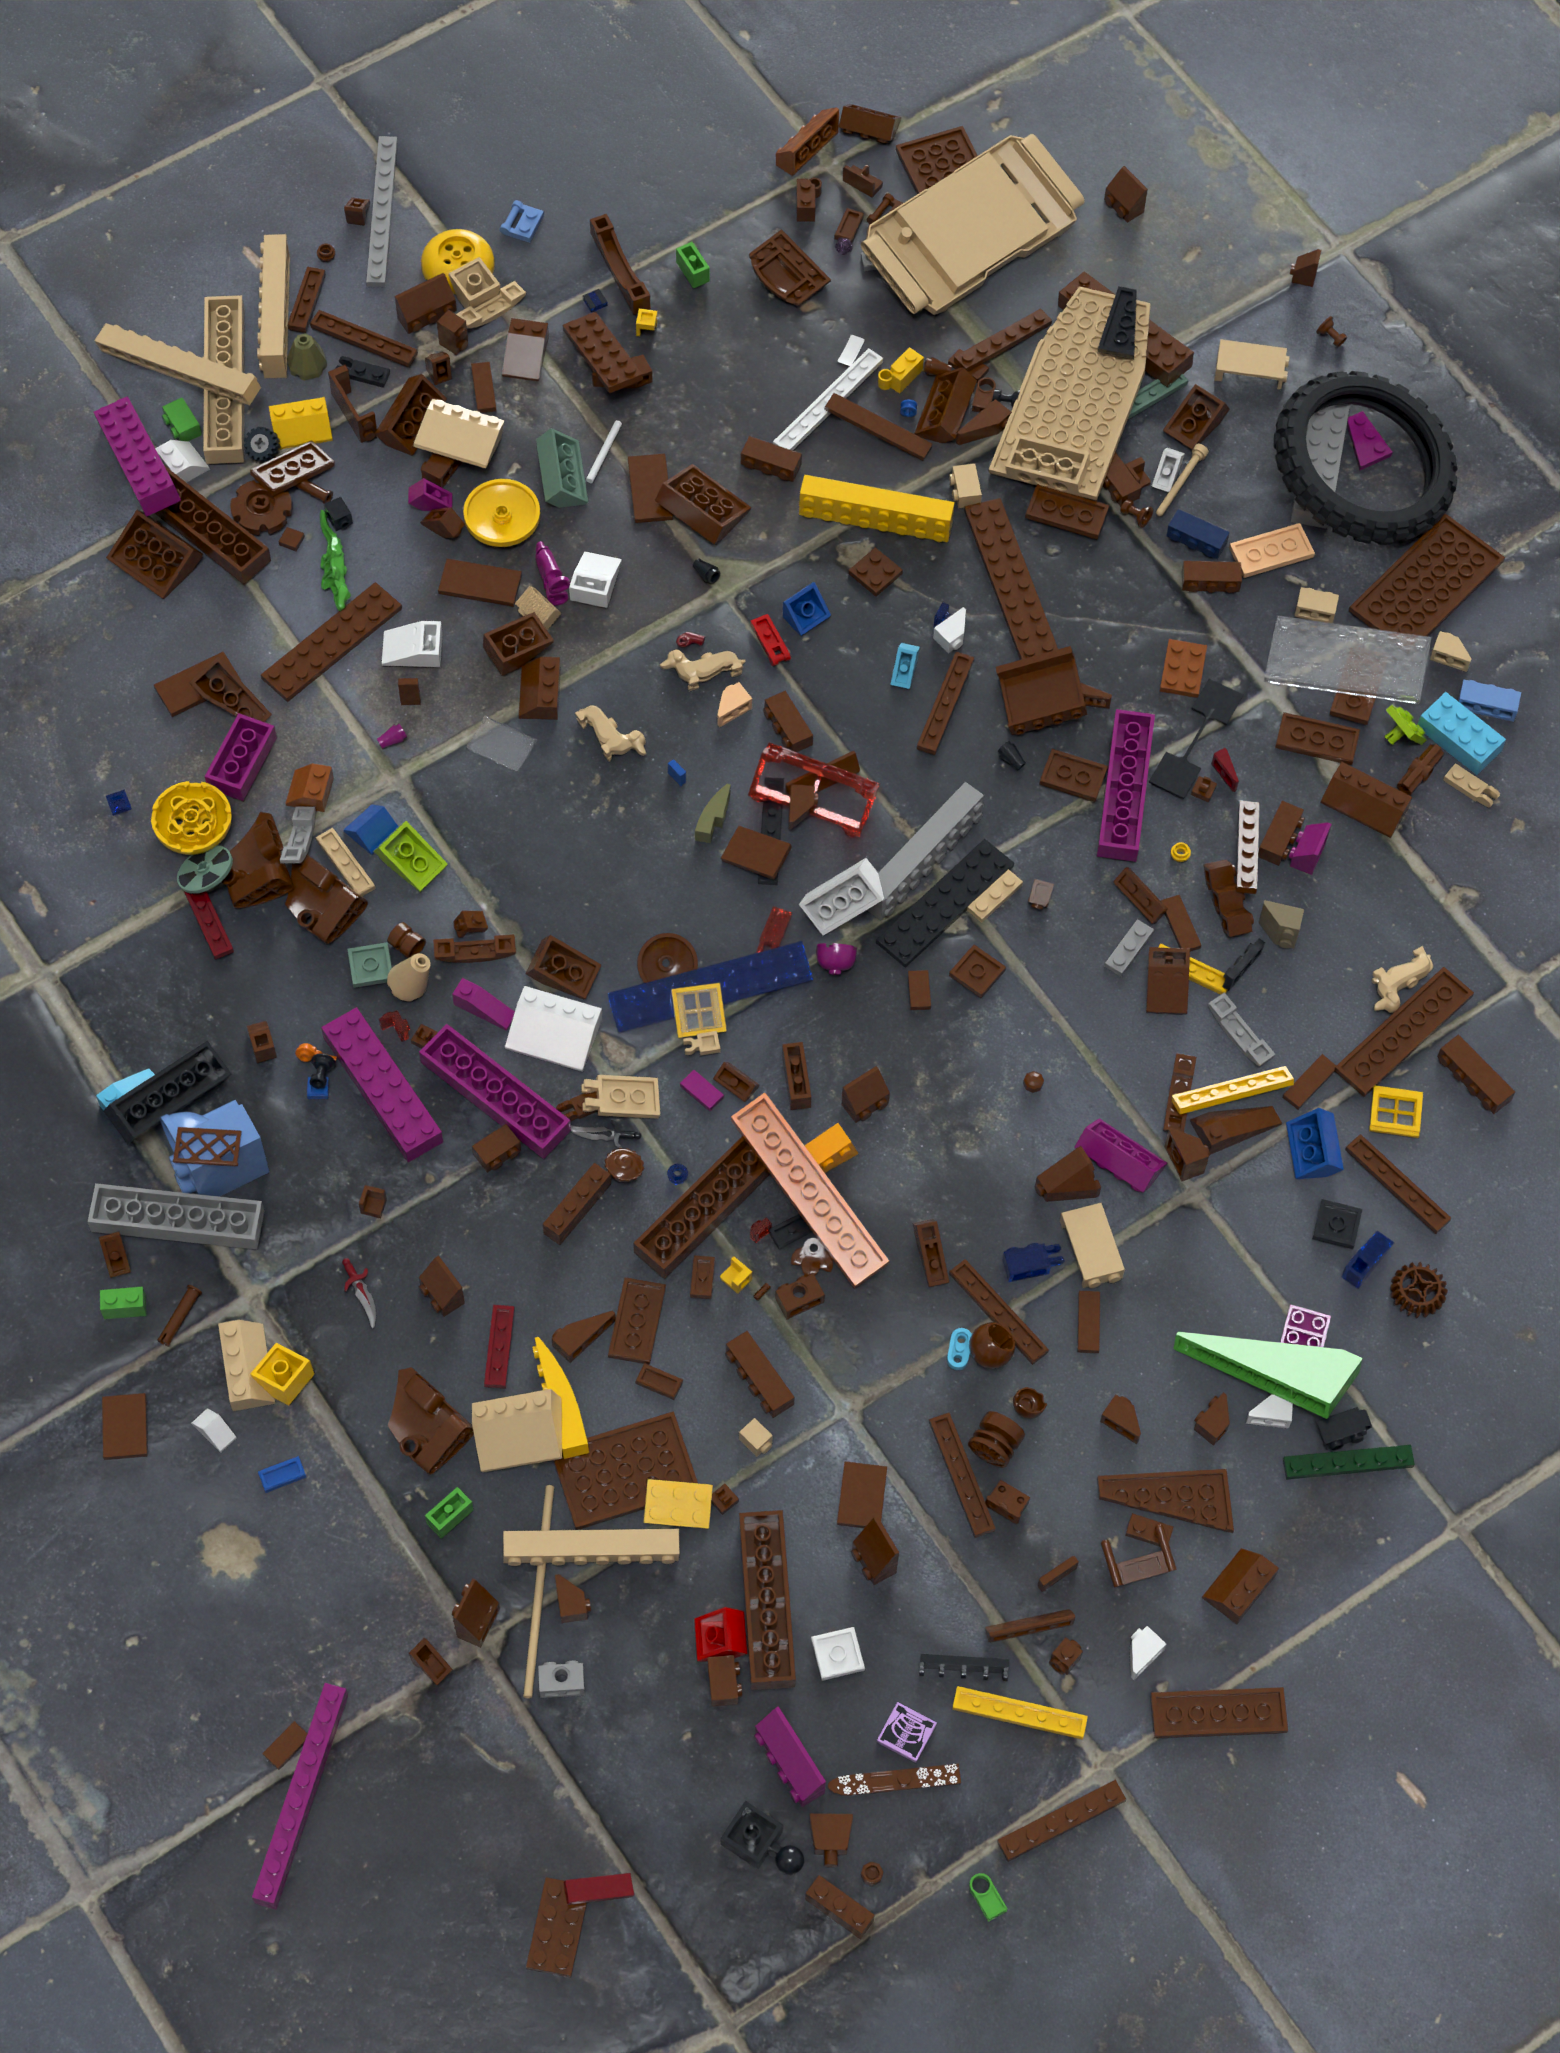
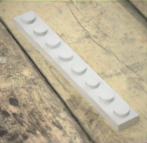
M868 348L773 441V444L793 451L831 414L824 410L832 394L836 393L847 398L883 363V358Z

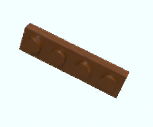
M307 267L287 324L289 330L306 333L326 275L325 270Z

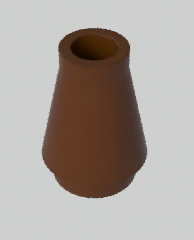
M933 357L926 358L923 372L927 373V375H940L951 371L952 365H948Z

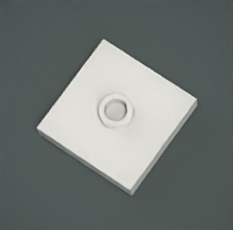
M854 1627L811 1637L822 1681L865 1671Z

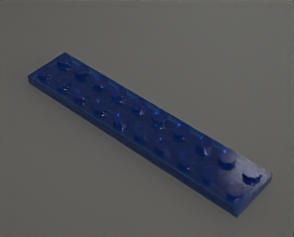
M800 941L607 993L617 1032L621 1033L675 1018L671 989L720 983L724 1005L813 981L803 942ZM710 992L699 993L700 1007H712ZM695 994L684 995L685 1010L697 1009Z

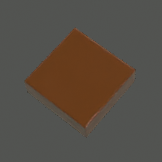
M286 527L278 542L280 546L297 551L305 535L303 532Z

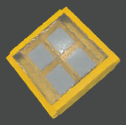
M720 983L671 989L678 1038L697 1036L699 1033L717 1031V1033L726 1032Z
M1375 1086L1372 1092L1369 1131L1419 1138L1423 1092Z

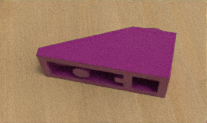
M462 978L452 993L455 1006L506 1031L508 1030L513 1021L515 1011L482 987Z

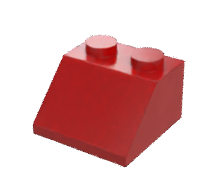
M724 1607L694 1618L697 1661L704 1662L708 1661L707 1657L734 1655L735 1659L747 1654L744 1611Z

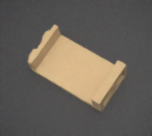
M1220 339L1215 381H1222L1223 373L1275 379L1278 380L1277 389H1281L1282 383H1286L1288 371H1284L1285 367L1288 368L1289 356H1286L1287 348Z
M1102 1203L1061 1213L1060 1223L1062 1229L1066 1228L1083 1277L1082 1287L1095 1288L1100 1286L1101 1283H1115L1121 1280L1125 1269Z

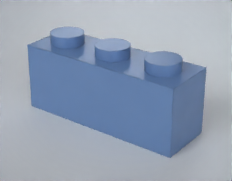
M1463 680L1458 702L1472 713L1514 722L1518 712L1521 692L1514 689L1496 687L1492 684L1478 683L1474 680Z

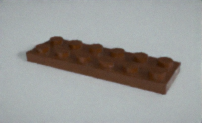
M597 312L562 325L563 331L609 393L643 380L641 371Z
M1284 1687L1152 1692L1150 1695L1154 1738L1278 1734L1288 1732Z

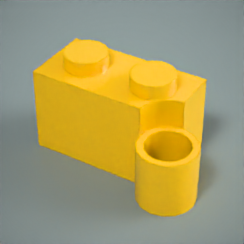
M909 347L891 365L890 370L883 369L879 372L878 387L882 390L892 388L900 394L923 371L924 357Z

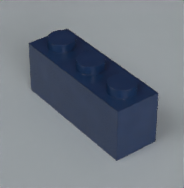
M1178 509L1168 525L1166 536L1173 541H1178L1191 549L1198 550L1206 556L1218 560L1228 543L1230 532Z

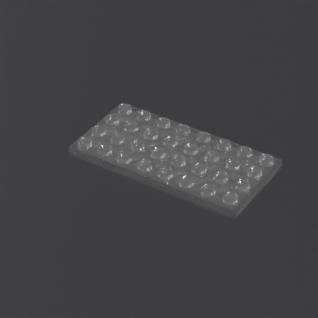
M1277 616L1264 682L1420 704L1431 637Z

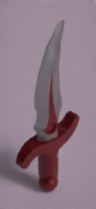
M345 1258L342 1264L350 1278L345 1283L344 1291L347 1292L351 1285L354 1286L355 1295L364 1307L371 1327L374 1328L376 1321L375 1304L371 1293L367 1290V1285L363 1282L367 1277L368 1269L365 1268L364 1272L358 1275L350 1260Z

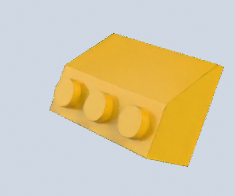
M325 397L269 406L273 432L280 439L279 445L281 447L278 450L298 447L311 440L315 444L333 441Z

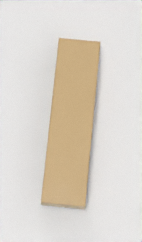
M333 828L316 837L318 844L351 889L361 896L376 889L374 883Z

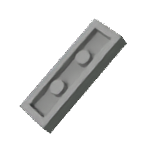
M1137 919L1105 962L1104 967L1122 977L1153 935L1154 929Z

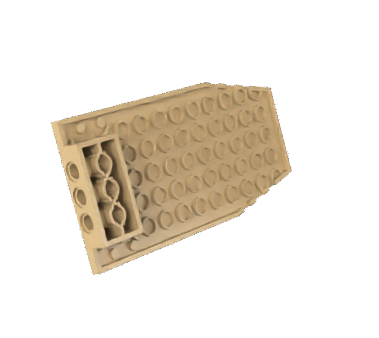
M1079 286L1066 304L1067 307L1063 312H1060L1053 326H1050L1045 337L1037 344L1021 385L1018 400L1014 403L1012 413L1009 416L989 467L990 474L1034 485H1043L1093 500L1098 499L1145 375L1150 303L1139 300L1136 303L1134 360L1099 353L1098 346L1115 295Z

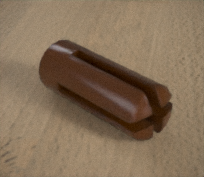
M765 1283L753 1297L759 1301L771 1288L769 1284Z

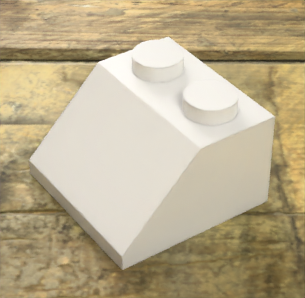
M169 440L155 448L162 463L186 483L210 470L209 466L190 442Z

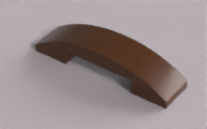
M514 934L494 936V940L454 942V938L433 940L435 960L457 963L485 962L516 954Z
M1176 1053L1163 1131H1169V1129L1174 1128L1184 1132L1187 1113L1179 1114L1172 1103V1095L1191 1091L1197 1058L1195 1056Z

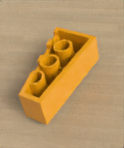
M839 1123L805 1145L824 1173L858 1155L857 1150Z

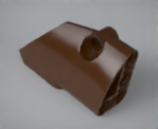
M260 812L247 834L229 851L233 858L232 867L228 875L221 882L227 885L234 908L260 905L277 899L293 889L286 864L280 863L281 851H283L284 847L273 816L270 813Z
M308 854L301 863H292L291 881L293 889L288 892L285 905L297 918L298 923L324 943L329 944L352 926L366 909L368 901ZM312 916L311 922L306 924L307 918Z
M412 1367L398 1371L396 1396L388 1427L399 1442L400 1451L404 1455L409 1456L428 1475H431L453 1458L474 1435L471 1423L445 1401V1397ZM412 1441L416 1445L413 1452L409 1450V1445Z

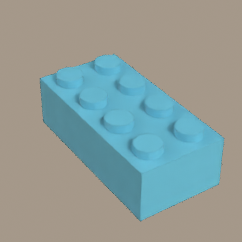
M1447 692L1420 716L1418 725L1425 731V735L1476 775L1502 752L1506 741L1503 736Z

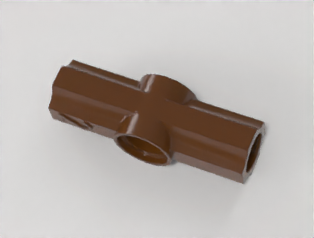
M1430 744L1419 758L1416 757L1413 760L1407 773L1397 784L1399 791L1411 796L1421 782H1425L1429 778L1434 767L1444 755L1440 746Z

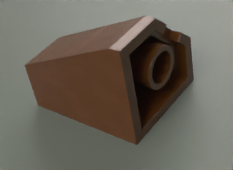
M1080 1146L1038 1175L1035 1190L1040 1197L1043 1196L1046 1202L1097 1198L1100 1195L1101 1186L1099 1180L1094 1181L1095 1175L1093 1170L1095 1169L1093 1163L1082 1146Z

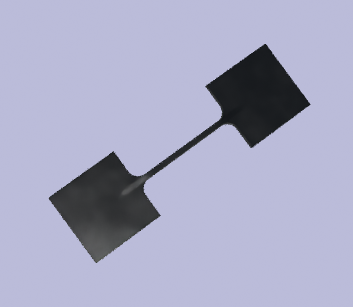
M1208 679L1192 706L1193 710L1205 715V721L1183 757H1177L1168 752L1164 754L1149 783L1184 799L1201 770L1200 767L1187 760L1188 755L1209 720L1215 719L1223 724H1228L1244 694Z

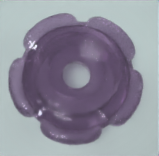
M838 238L835 245L836 250L842 255L851 252L853 249L851 241L848 238Z

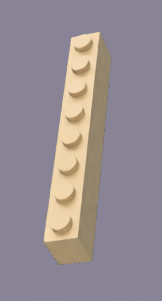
M679 1529L503 1532V1563H508L510 1566H518L521 1563H530L534 1566L542 1565L543 1563L564 1565L565 1562H574L576 1565H585L587 1562H596L599 1565H605L609 1562L630 1564L631 1561H640L641 1564L662 1561L664 1564H671L679 1560Z

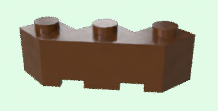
M1226 859L1203 864L1208 890H1212V901L1215 910L1222 917L1223 922H1221L1223 932L1229 937L1253 932V915L1243 906L1245 894L1236 892L1234 876H1236L1235 866Z

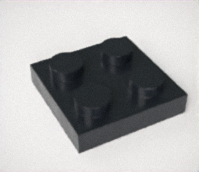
M1321 1199L1312 1239L1354 1249L1362 1209Z

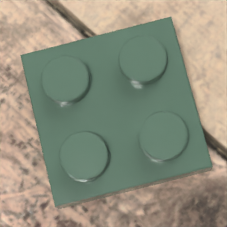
M387 942L347 949L354 988L387 983V976L392 969Z

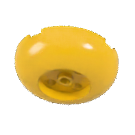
M452 229L439 233L427 243L421 257V269L424 278L427 280L444 273L453 294H456L448 276L450 272L480 257L493 274L495 262L491 247L480 235L469 230Z
M186 781L169 787L157 798L152 808L151 824L156 837L165 847L176 853L196 855L213 849L226 837L231 825V808L226 796L215 786L206 782L190 783ZM181 819L183 822L178 825L176 820Z

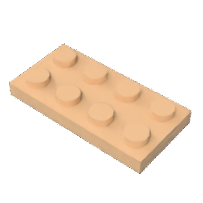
M1300 523L1233 542L1229 545L1235 562H1241L1243 578L1307 560L1315 555Z

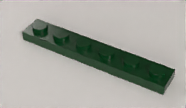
M1411 1445L1284 1456L1283 1458L1286 1480L1413 1468L1415 1465Z

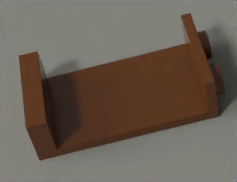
M346 365L329 371L331 394L360 443L377 437L375 435L377 430L375 413L372 411L359 417L347 397V394L352 392L349 371Z

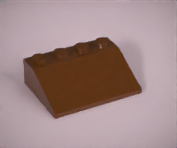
M693 464L665 481L655 499L664 509L670 511L679 520L689 525L692 530L697 531L713 544L722 540L752 508Z
M136 510L106 558L162 599H165L194 570L203 553L151 516L146 517L144 512Z

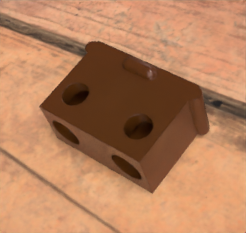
M1000 1480L991 1495L987 1496L985 1503L991 1510L1018 1524L1021 1514L1029 1504L1030 1497Z

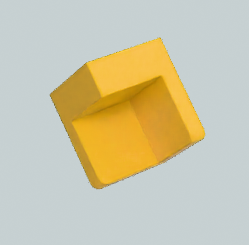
M639 309L636 321V336L640 337L641 329L655 330V327H657V311Z
M733 1257L731 1265L720 1275V1279L738 1294L752 1280V1271L736 1257Z

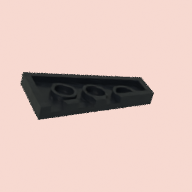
M1118 286L1098 346L1099 353L1134 360L1136 289Z

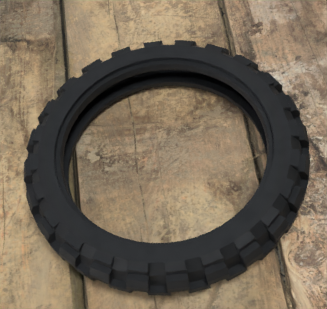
M1344 371L1328 373L1327 376L1321 375L1313 378L1307 384L1300 386L1285 403L1275 425L1276 432L1274 433V449L1277 452L1275 459L1278 470L1284 475L1282 480L1288 492H1293L1296 495L1295 501L1304 511L1308 509L1313 514L1312 519L1320 525L1324 526L1326 524L1333 528V533L1344 538L1347 535L1352 536L1353 540L1370 544L1371 541H1374L1378 545L1394 544L1396 541H1399V543L1410 541L1418 535L1425 534L1433 528L1449 509L1457 487L1458 478L1456 471L1458 468L1456 455H1454V452H1451L1453 444L1449 435L1441 429L1443 427L1442 422L1435 413L1431 414L1427 410L1428 405L1419 397L1415 399L1409 394L1410 390L1399 383L1395 386L1389 383L1390 379L1379 375L1369 377L1366 372L1351 371L1349 374ZM1352 404L1378 411L1396 422L1410 436L1423 461L1425 485L1420 500L1401 510L1375 511L1357 506L1335 493L1319 476L1308 453L1306 431L1311 416L1326 407Z

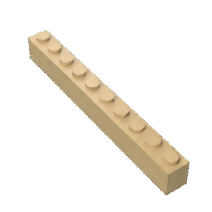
M106 323L94 340L104 353L249 406L261 389L257 378L251 373L245 374L237 368H229L220 362H212L206 357H198L190 351L185 352L176 346H168L162 341H154L146 335L140 336L134 331L124 330L118 325L113 326Z

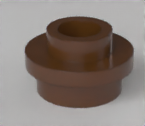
M324 243L319 246L317 256L322 261H330L335 257V249L330 244Z

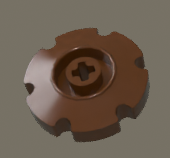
M255 480L240 486L236 490L237 497L232 498L230 503L233 520L239 522L240 526L253 535H260L263 531L268 532V534L277 532L287 524L286 517L292 515V501L289 492L283 491L273 496L260 483H256Z

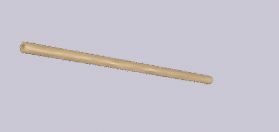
M547 1485L545 1488L541 1531H550L554 1486ZM546 1563L537 1566L524 1698H532Z

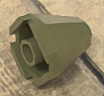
M308 334L297 335L287 356L291 375L295 377L298 375L304 381L320 377L322 370L327 367L323 349L312 336Z

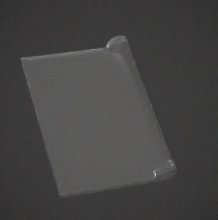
M485 715L482 719V724L466 749L518 772L534 748L537 739Z

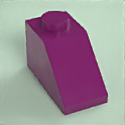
M423 478L409 487L408 504L422 511L452 507V493Z

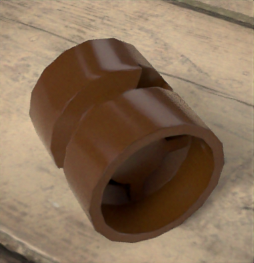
M404 922L396 925L387 939L388 943L397 950L400 949V953L406 958L420 953L426 944V939L417 932L412 931V928Z

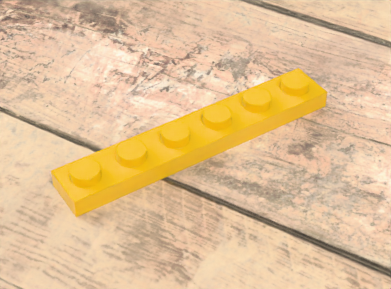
M1286 1066L1175 1094L1172 1095V1103L1179 1114H1184L1294 1085V1078Z
M959 1686L956 1689L952 1710L1082 1740L1088 1717Z

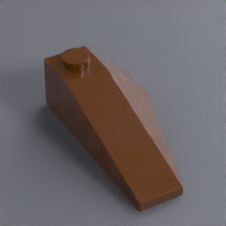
M219 657L213 660L189 682L204 699L235 716L239 713L265 722L272 715Z
M1273 1106L1213 1111L1190 1119V1123L1203 1145H1207L1210 1155L1282 1125Z

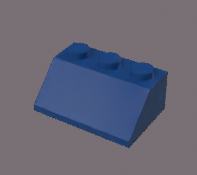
M1317 1108L1286 1122L1296 1179L1328 1177L1344 1170L1334 1113Z

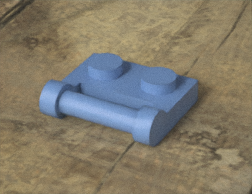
M515 200L511 206V212L499 230L504 235L530 243L544 217V211L523 205L522 202ZM518 212L523 213L515 229L511 228Z

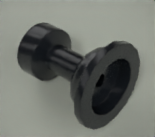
M995 389L993 401L996 399L998 402H1009L1013 407L1015 401L1018 400L1020 389L1012 395L1002 394V390Z
M320 1053L313 1055L311 1063L317 1069V1072L311 1076L309 1082L312 1087L322 1089L326 1086L327 1078L324 1074L336 1065L334 1058Z

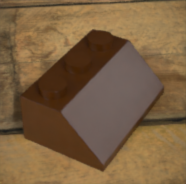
M848 104L843 106L839 128H843L845 133L853 134V132H858L861 137L870 139L873 136L877 137L879 142L888 143V141L894 139L901 117Z
M444 273L395 296L397 319L408 334L435 323L448 310L453 313L457 311L456 299Z
M539 657L522 666L519 719L558 720L560 657Z
M1241 1548L1202 1598L1237 1625L1275 1578L1279 1568L1263 1555Z

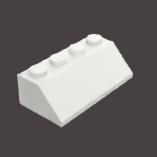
M865 858L807 893L799 905L820 933L825 935L881 902L884 896L879 875L868 859Z

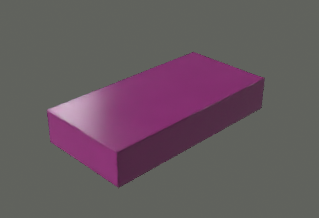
M695 1070L680 1082V1087L709 1111L724 1098V1095Z

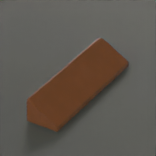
M851 751L787 782L785 794L790 800L791 785L815 786V793L859 773L860 767L855 751Z
M1070 1609L987 1626L985 1631L988 1642L991 1643L1071 1626L1074 1624L1075 1614Z

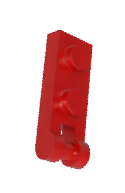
M768 614L750 621V625L772 666L778 665L783 660L785 662L791 660L790 653ZM777 650H779V651L781 652L780 654H777V655H775V653H774V652L777 651Z

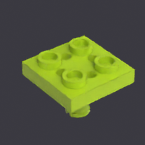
M1393 705L1386 709L1397 723V726L1385 735L1390 744L1394 745L1405 734L1409 739L1420 745L1427 741L1424 736L1425 731L1420 725H1416L1412 721L1414 718L1407 710L1404 711L1401 707L1397 708Z

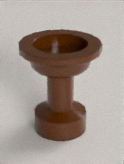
M1330 316L1319 326L1316 333L1323 335L1328 333L1334 339L1333 344L1338 348L1348 337L1344 333L1339 334L1333 328V317Z
M1126 499L1121 506L1120 512L1125 515L1131 513L1136 516L1138 526L1143 528L1150 521L1153 508L1147 507L1140 510L1134 507L1133 501Z

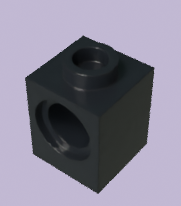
M342 497L324 504L325 514L335 531L346 529L349 525L353 524L351 512Z

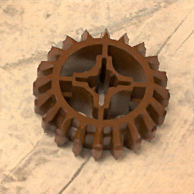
M1412 1262L1409 1264V1267L1404 1265L1401 1270L1396 1271L1395 1276L1391 1280L1393 1284L1390 1286V1291H1393L1391 1298L1396 1299L1394 1302L1395 1306L1401 1305L1400 1312L1406 1309L1408 1310V1316L1413 1312L1416 1318H1418L1420 1313L1427 1317L1429 1313L1433 1315L1436 1313V1309L1440 1310L1442 1308V1303L1446 1301L1445 1295H1447L1448 1290L1445 1288L1447 1285L1446 1281H1441L1443 1274L1436 1275L1437 1268L1430 1270V1264L1422 1267L1421 1262L1417 1266ZM1411 1278V1285L1403 1288V1282ZM1430 1292H1435V1297L1426 1302L1427 1295Z

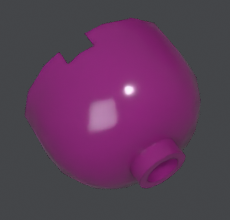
M826 943L817 944V961L823 969L829 970V974L841 975V971L850 969L855 963L857 947L833 943L829 947H826Z

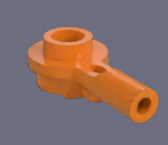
M308 1043L301 1044L295 1052L297 1058L303 1062H309L313 1055L322 1053V1051L317 1050L316 1047ZM329 1055L336 1061V1056Z

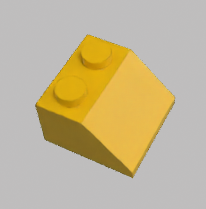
M275 1343L250 1375L273 1398L289 1406L314 1376V1371L310 1360Z

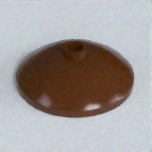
M662 933L651 937L643 944L637 958V969L642 981L650 989L663 994H672L671 989L687 987L693 981L698 968L697 954L691 943L684 937L673 933ZM664 959H667L669 961V965L667 967H664L662 965V961Z

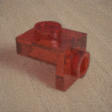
M398 1010L387 1012L379 1018L382 1030L394 1026L401 1042L409 1039L408 1031L410 1026L406 1019L402 1020Z

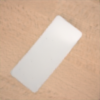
M851 335L838 362L851 366L864 343V339Z

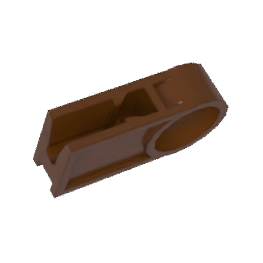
M984 377L978 381L972 411L980 413L993 401V393L996 389V383L993 379ZM988 384L993 389L989 391H984L980 388V386Z

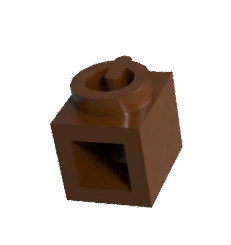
M1065 1637L1052 1653L1049 1661L1050 1666L1058 1673L1068 1675L1081 1659L1083 1653L1081 1646L1076 1641Z

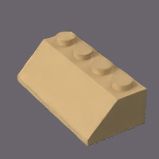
M244 1320L218 1323L232 1410L238 1411L275 1404V1398L250 1375L268 1353L263 1324Z

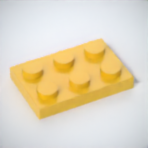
M647 1479L643 1523L709 1529L713 1485Z

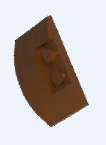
M782 229L749 253L752 267L761 282L773 294L786 302L799 306L831 282V279Z

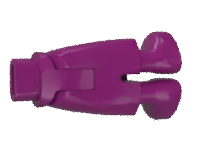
M540 541L536 544L535 557L543 586L546 590L547 600L553 605L564 604L568 600V594L565 590L569 588L571 582L568 577L562 576V572L549 547Z

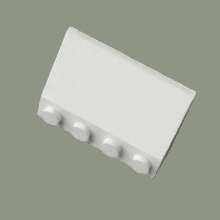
M524 986L517 1003L505 1049L583 1072L602 1022V1008Z

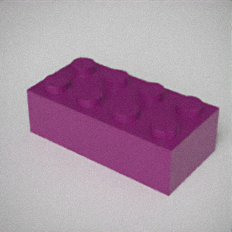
M238 713L204 776L206 783L215 786L224 795L244 801L277 739L275 727Z

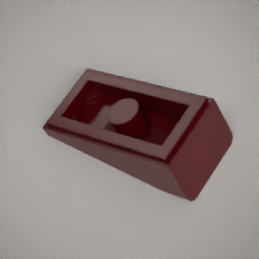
M1223 748L1214 753L1211 764L1232 792H1236L1239 780L1226 748Z

